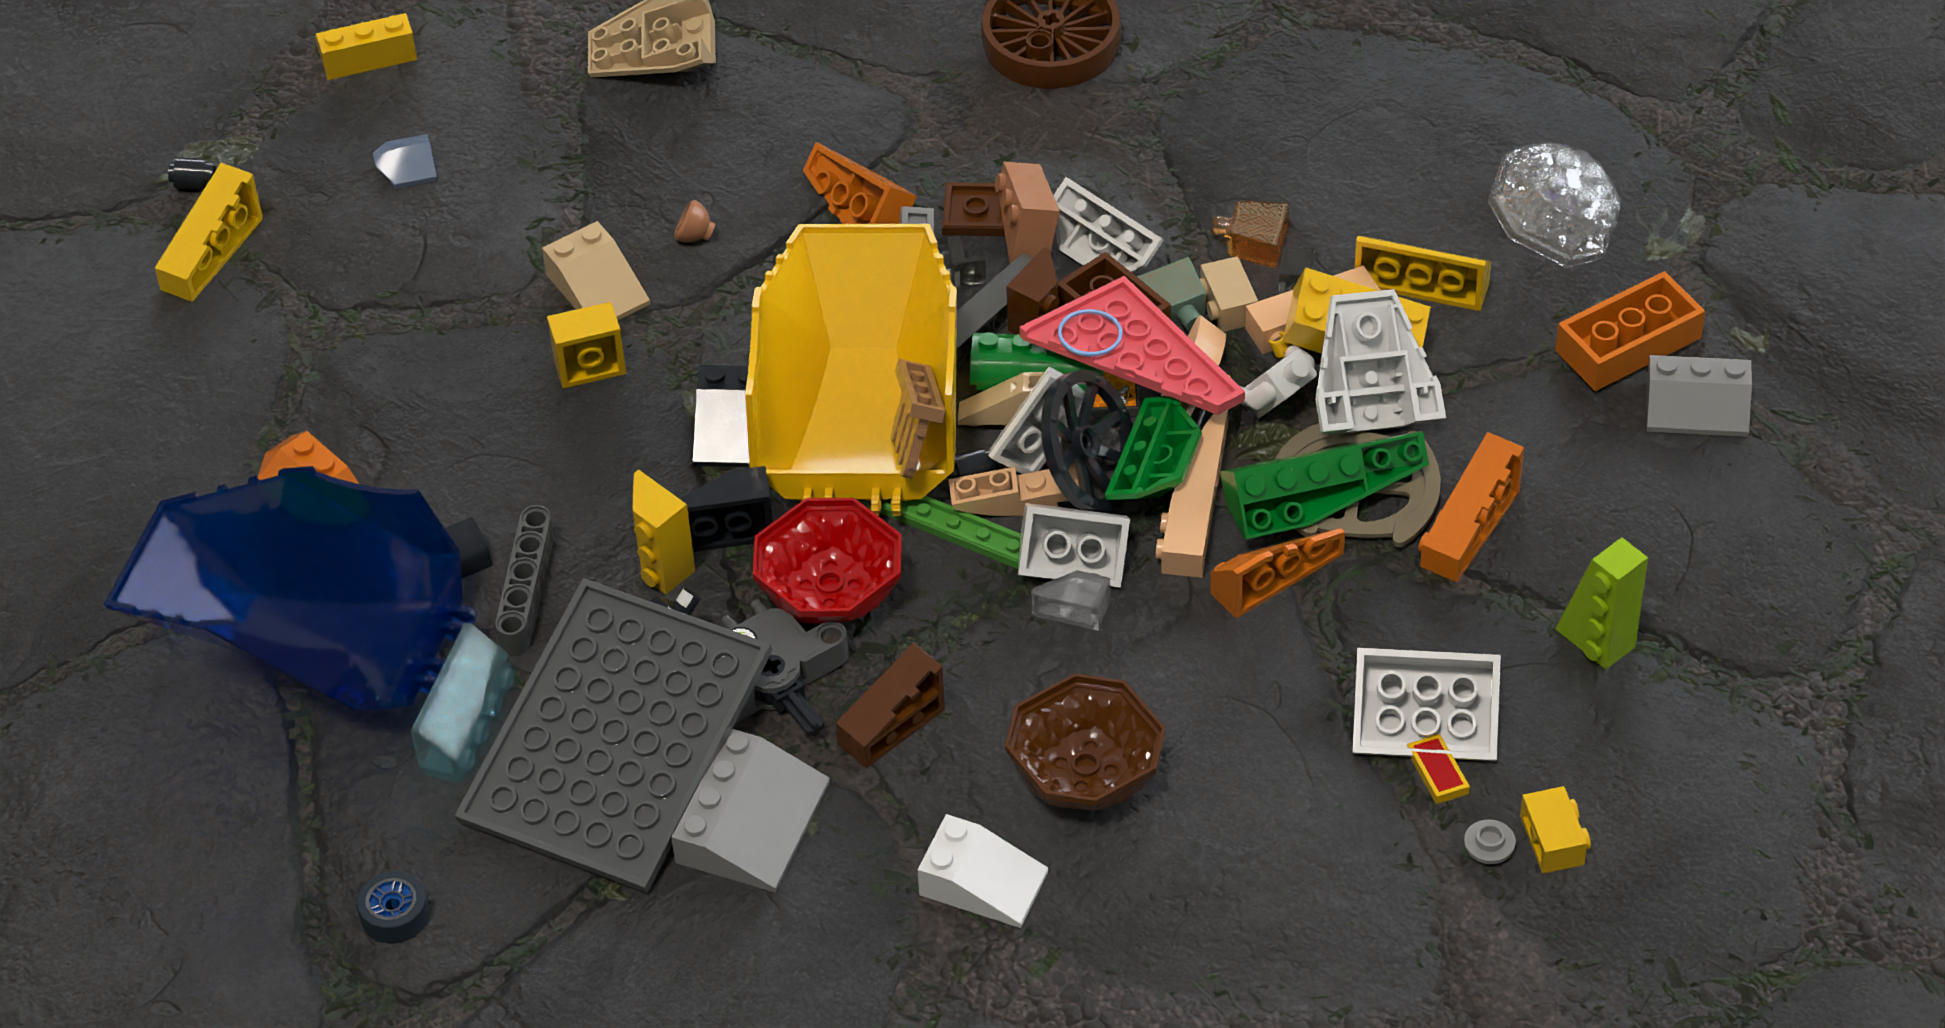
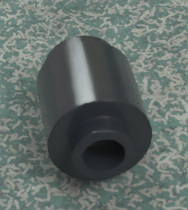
M176 157L174 164H169L168 180L169 182H174L175 189L204 190L216 171L215 162H208L207 159Z
M979 448L955 455L954 471L948 478L953 479L999 470L997 461L988 456L990 449L984 450Z

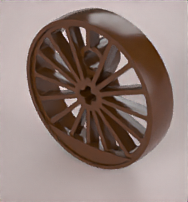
M989 0L982 15V44L986 58L992 67L1001 75L1016 83L1043 89L1071 87L1095 78L1114 61L1121 40L1120 14L1114 0ZM1025 2L1034 16L1017 5ZM1037 3L1048 4V10L1042 12ZM1053 5L1061 7L1060 11L1053 10ZM1070 9L1074 10L1072 13H1070V14L1067 16V14L1069 13ZM1005 12H1008L1017 19L1003 16V14ZM1106 23L1110 25L1107 27H1096ZM997 26L1005 29H993V27ZM1054 49H1056L1063 61H1054ZM1069 53L1074 55L1076 58H1071Z

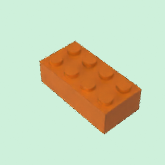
M1663 271L1558 323L1555 351L1594 391H1597L1647 366L1650 355L1667 356L1701 339L1705 310Z

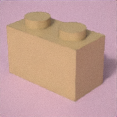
M1238 256L1200 265V281L1206 293V308L1209 319L1211 321L1215 320L1218 328L1223 332L1245 327L1246 306L1258 302V299Z

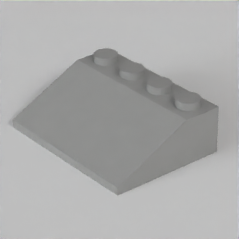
M732 729L725 744L699 783L671 837L675 863L776 893L829 786L830 778L762 737Z

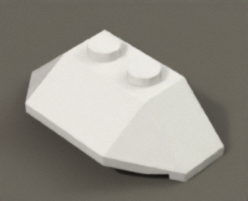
M1065 177L1053 195L1060 210L1055 230L1058 249L1083 266L1106 251L1133 273L1148 265L1164 241L1158 235Z

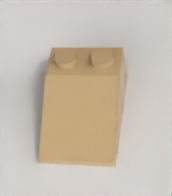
M598 221L542 247L546 275L575 309L612 302L618 321L650 305V299L616 242Z

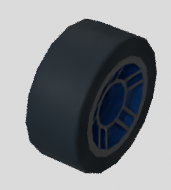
M394 871L377 875L361 888L357 897V910L361 925L367 935L379 942L391 944L411 939L425 927L429 918V904L426 891L421 882L408 873Z

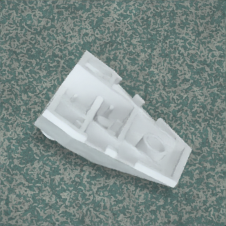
M1394 289L1333 295L1330 297L1315 399L1321 433L1340 435L1393 429L1446 418L1441 385L1437 376L1432 375L1424 359L1426 354L1422 347L1419 348L1410 330L1413 327Z

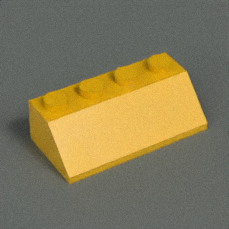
M1357 236L1354 268L1363 265L1381 291L1394 289L1397 295L1481 311L1489 286L1491 261L1365 236Z

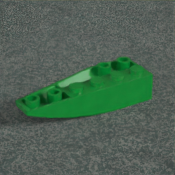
M1423 431L1228 469L1220 471L1226 505L1243 538L1250 539L1310 526L1428 466L1429 461Z

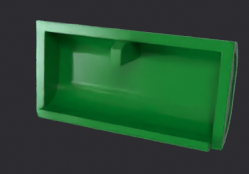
M973 333L970 385H976V391L987 390L1023 372H1045L1048 367L1062 374L1078 370H1090L1104 377V371L1024 341L1019 336L1020 334ZM1077 384V385H1078L1079 387H1081L1084 391L1086 390V387H1087V386L1082 385V384Z

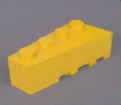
M220 163L155 266L160 290L193 302L263 220L252 173Z

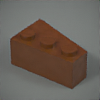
M913 642L836 722L838 745L867 769L945 710L942 665Z

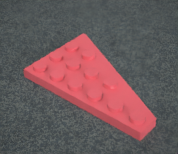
M1125 276L1020 326L1019 336L1024 341L1219 415L1245 401V391ZM1084 309L1100 310L1117 319L1122 328V339L1120 344L1107 354L1094 357L1081 356L1072 353L1061 344L1058 337V328L1061 321L1075 311ZM1096 314L1075 316L1064 324L1061 331L1062 337L1068 345L1085 352L1105 350L1112 346L1119 336L1118 328L1111 320Z

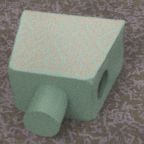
M1189 257L1137 276L1171 304V321L1176 326L1183 324L1186 330L1190 332L1197 317L1205 315L1206 293Z

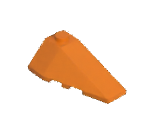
M815 142L803 169V172L817 193L823 195L830 205L828 207L830 212L836 215L842 224H899V211L901 207H912L917 198L916 195L894 182Z
M1342 528L1237 555L1227 562L1218 564L1211 571L1210 594L1237 619L1343 555L1345 531Z

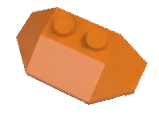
M308 431L290 436L265 453L257 477V483L299 521L322 525H338L339 528L349 529L375 511L374 506L349 467Z

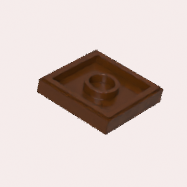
M946 182L942 235L1005 236L998 192L995 191V183Z

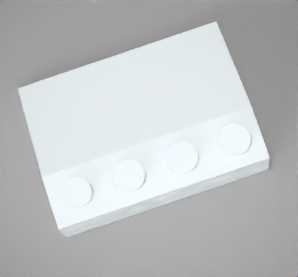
M1357 648L1352 754L1412 757V751L1452 754L1454 759L1497 761L1501 655ZM1441 734L1449 750L1408 748L1407 744Z

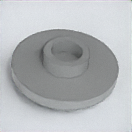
M1487 819L1475 822L1465 833L1464 846L1467 853L1481 863H1501L1507 860L1515 850L1516 839L1513 831L1500 821Z

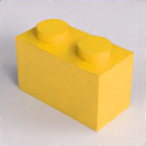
M1565 787L1523 794L1520 818L1542 874L1584 865L1586 850L1591 847L1590 837L1587 829L1581 828L1578 822L1579 811L1577 803L1574 799H1569Z

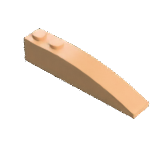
M1229 409L1219 415L1213 414L1201 430V438L1184 481L1174 488L1169 512L1162 513L1160 533H1165L1164 539H1157L1156 559H1161L1162 574L1203 577L1228 430Z

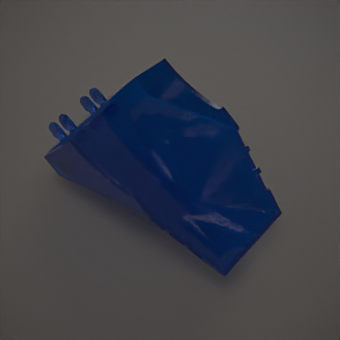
M313 466L283 468L278 471V476L259 480L257 476L248 478V484L228 488L226 484L217 487V492L199 496L197 492H192L160 501L104 602L105 607L109 610L230 649L268 670L315 689L351 710H382L411 706L419 690L427 694L442 692L445 685L444 680L439 677L449 676L453 668L452 664L446 659L435 658L445 637L453 641L466 640L470 632L469 627L465 624L474 623L478 617L477 611L472 606L460 605L463 600L460 550L419 489H389L357 484L318 472Z

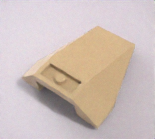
M643 0L588 31V74L590 78L688 72L716 63L715 20L709 0Z

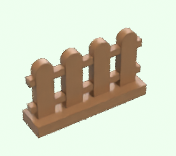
M898 358L895 373L902 395L891 431V441L895 442L894 453H898L897 464L902 465L901 477L912 479L917 468L928 423L932 421L942 424L946 410L931 366Z

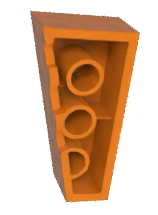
M1486 433L1445 506L1437 515L1429 533L1425 532L1418 546V551L1421 552L1420 567L1458 582L1520 492L1524 456L1523 446L1492 433Z

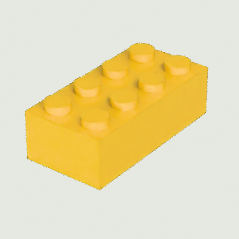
M1305 267L1294 286L1283 342L1322 354L1330 297L1333 295L1379 290ZM1398 297L1413 327L1410 330L1419 348H1423L1431 307Z

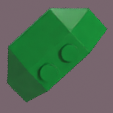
M1172 397L1144 398L1105 493L1107 500L1159 498L1184 481L1202 432L1177 399Z

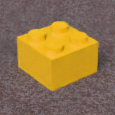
M612 302L547 316L554 363L563 389L627 374L621 331Z

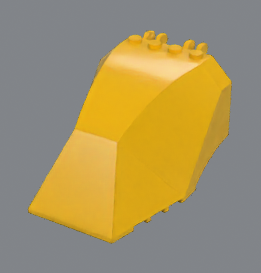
M798 224L786 242L784 253L777 255L776 265L772 271L765 273V281L762 286L755 288L752 301L750 355L745 391L749 465L751 468L765 466L768 485L783 498L803 501L805 498L864 499L871 501V511L879 516L881 511L880 499H892L891 511L893 516H901L902 501L922 499L954 471L956 454L957 289L952 285L950 272L945 268L944 257L938 251L937 240L930 224ZM898 358L931 366L946 410L942 424L932 421L928 423L917 468L912 479L901 477L902 465L897 464L898 453H894L895 442L891 441V431L902 395L895 373Z

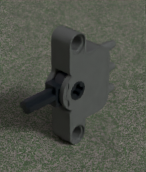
M759 599L751 602V607L756 615L740 624L732 619L730 615L723 616L721 623L724 625V628H750L756 633L758 640L771 644L773 650L736 723L761 709L777 710L778 713L786 709L806 735L817 736L820 734V730L824 728V722L805 700L804 686L847 662L849 647L845 627L839 622L828 621L805 632L792 615L779 608L769 609Z

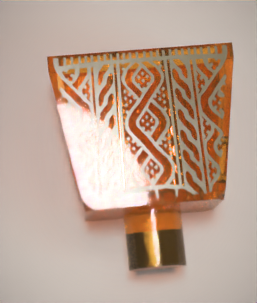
M1239 201L1236 203L1232 218L1214 215L1211 234L1228 237L1227 253L1230 256H1238V258L1276 268L1288 229L1289 203Z

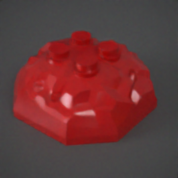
M805 498L755 535L753 580L777 607L792 615L796 621L802 624L820 625L828 621L841 623L852 621L858 617L862 618L874 608L877 609L880 602L889 595L892 588L901 578L902 534L855 498Z

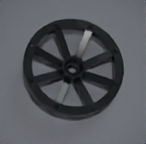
M1090 370L1066 373L1056 379L1051 385L1042 409L1041 438L1048 468L1062 494L1081 510L1103 512L1118 507L1125 499L1107 500L1106 497L1102 499L1092 497L1087 469L1106 493L1110 479L1094 457L1118 463L1133 424L1127 407L1117 390L1103 376ZM1082 384L1087 387L1077 418L1072 386ZM1096 394H1098L1111 413L1094 425H1088ZM1062 400L1068 428L1058 419ZM1114 424H1116L1120 451L1100 445L1099 435ZM1058 436L1062 438V448L1064 451L1063 455L1061 453ZM1073 461L1075 463L1078 485L1068 471Z

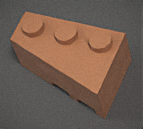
M1003 162L1002 171L997 173L995 178V191L998 192L1010 264L1022 254H1027L1034 258L1044 247L1050 249L1051 253L1060 210L1041 165Z

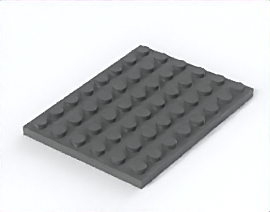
M583 578L454 816L457 822L648 893L672 847L671 837L699 783L725 744L773 651L771 644Z

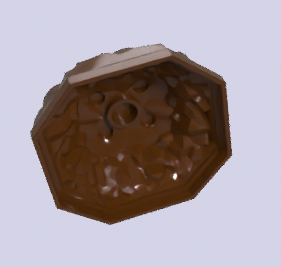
M1074 673L1015 705L1005 743V751L1028 786L1047 804L1073 810H1100L1107 807L1111 808L1124 800L1128 801L1132 794L1141 790L1145 783L1154 777L1159 764L1166 727L1125 680Z

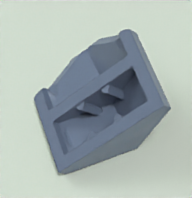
M428 134L387 141L373 152L376 168L390 181L395 189L437 181Z

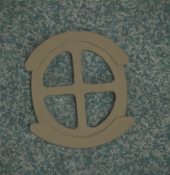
M1318 423L1294 435L1281 448L1275 459L1390 436L1369 432L1340 435L1321 433ZM1425 440L1429 465L1412 473V480L1410 482H1394L1375 492L1409 497L1408 504L1399 512L1380 520L1362 522L1357 519L1359 501L1346 507L1345 515L1341 519L1327 516L1310 526L1296 528L1295 530L1308 537L1317 534V531L1326 532L1342 528L1347 537L1393 538L1394 546H1405L1424 530L1438 505L1441 477L1433 451Z

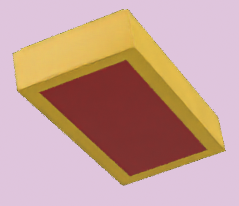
M1441 734L1407 744V747L1412 749L1449 750ZM1412 751L1413 756L1410 758L1435 804L1469 794L1470 786L1452 754Z

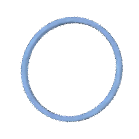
M1084 309L1067 315L1061 321L1058 328V337L1061 344L1072 353L1094 357L1107 354L1120 344L1122 328L1117 319L1112 315L1100 310ZM1096 314L1111 320L1118 328L1119 336L1117 341L1105 350L1085 352L1068 345L1063 339L1061 331L1064 324L1075 316Z

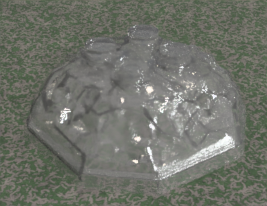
M1544 142L1521 146L1505 153L1502 157L1488 203L1509 239L1564 267H1571L1602 260L1606 255L1612 232L1617 225L1621 198L1617 194L1614 181L1604 171L1600 162L1593 159L1586 151L1581 149L1572 150L1567 144Z

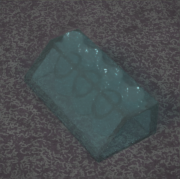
M464 623L411 729L420 773L458 783L461 782L466 770H471L473 767L475 751L479 743H484L489 729L488 725L492 716L498 715L502 696L506 689L509 690L515 676L514 669H511L509 654L469 623Z

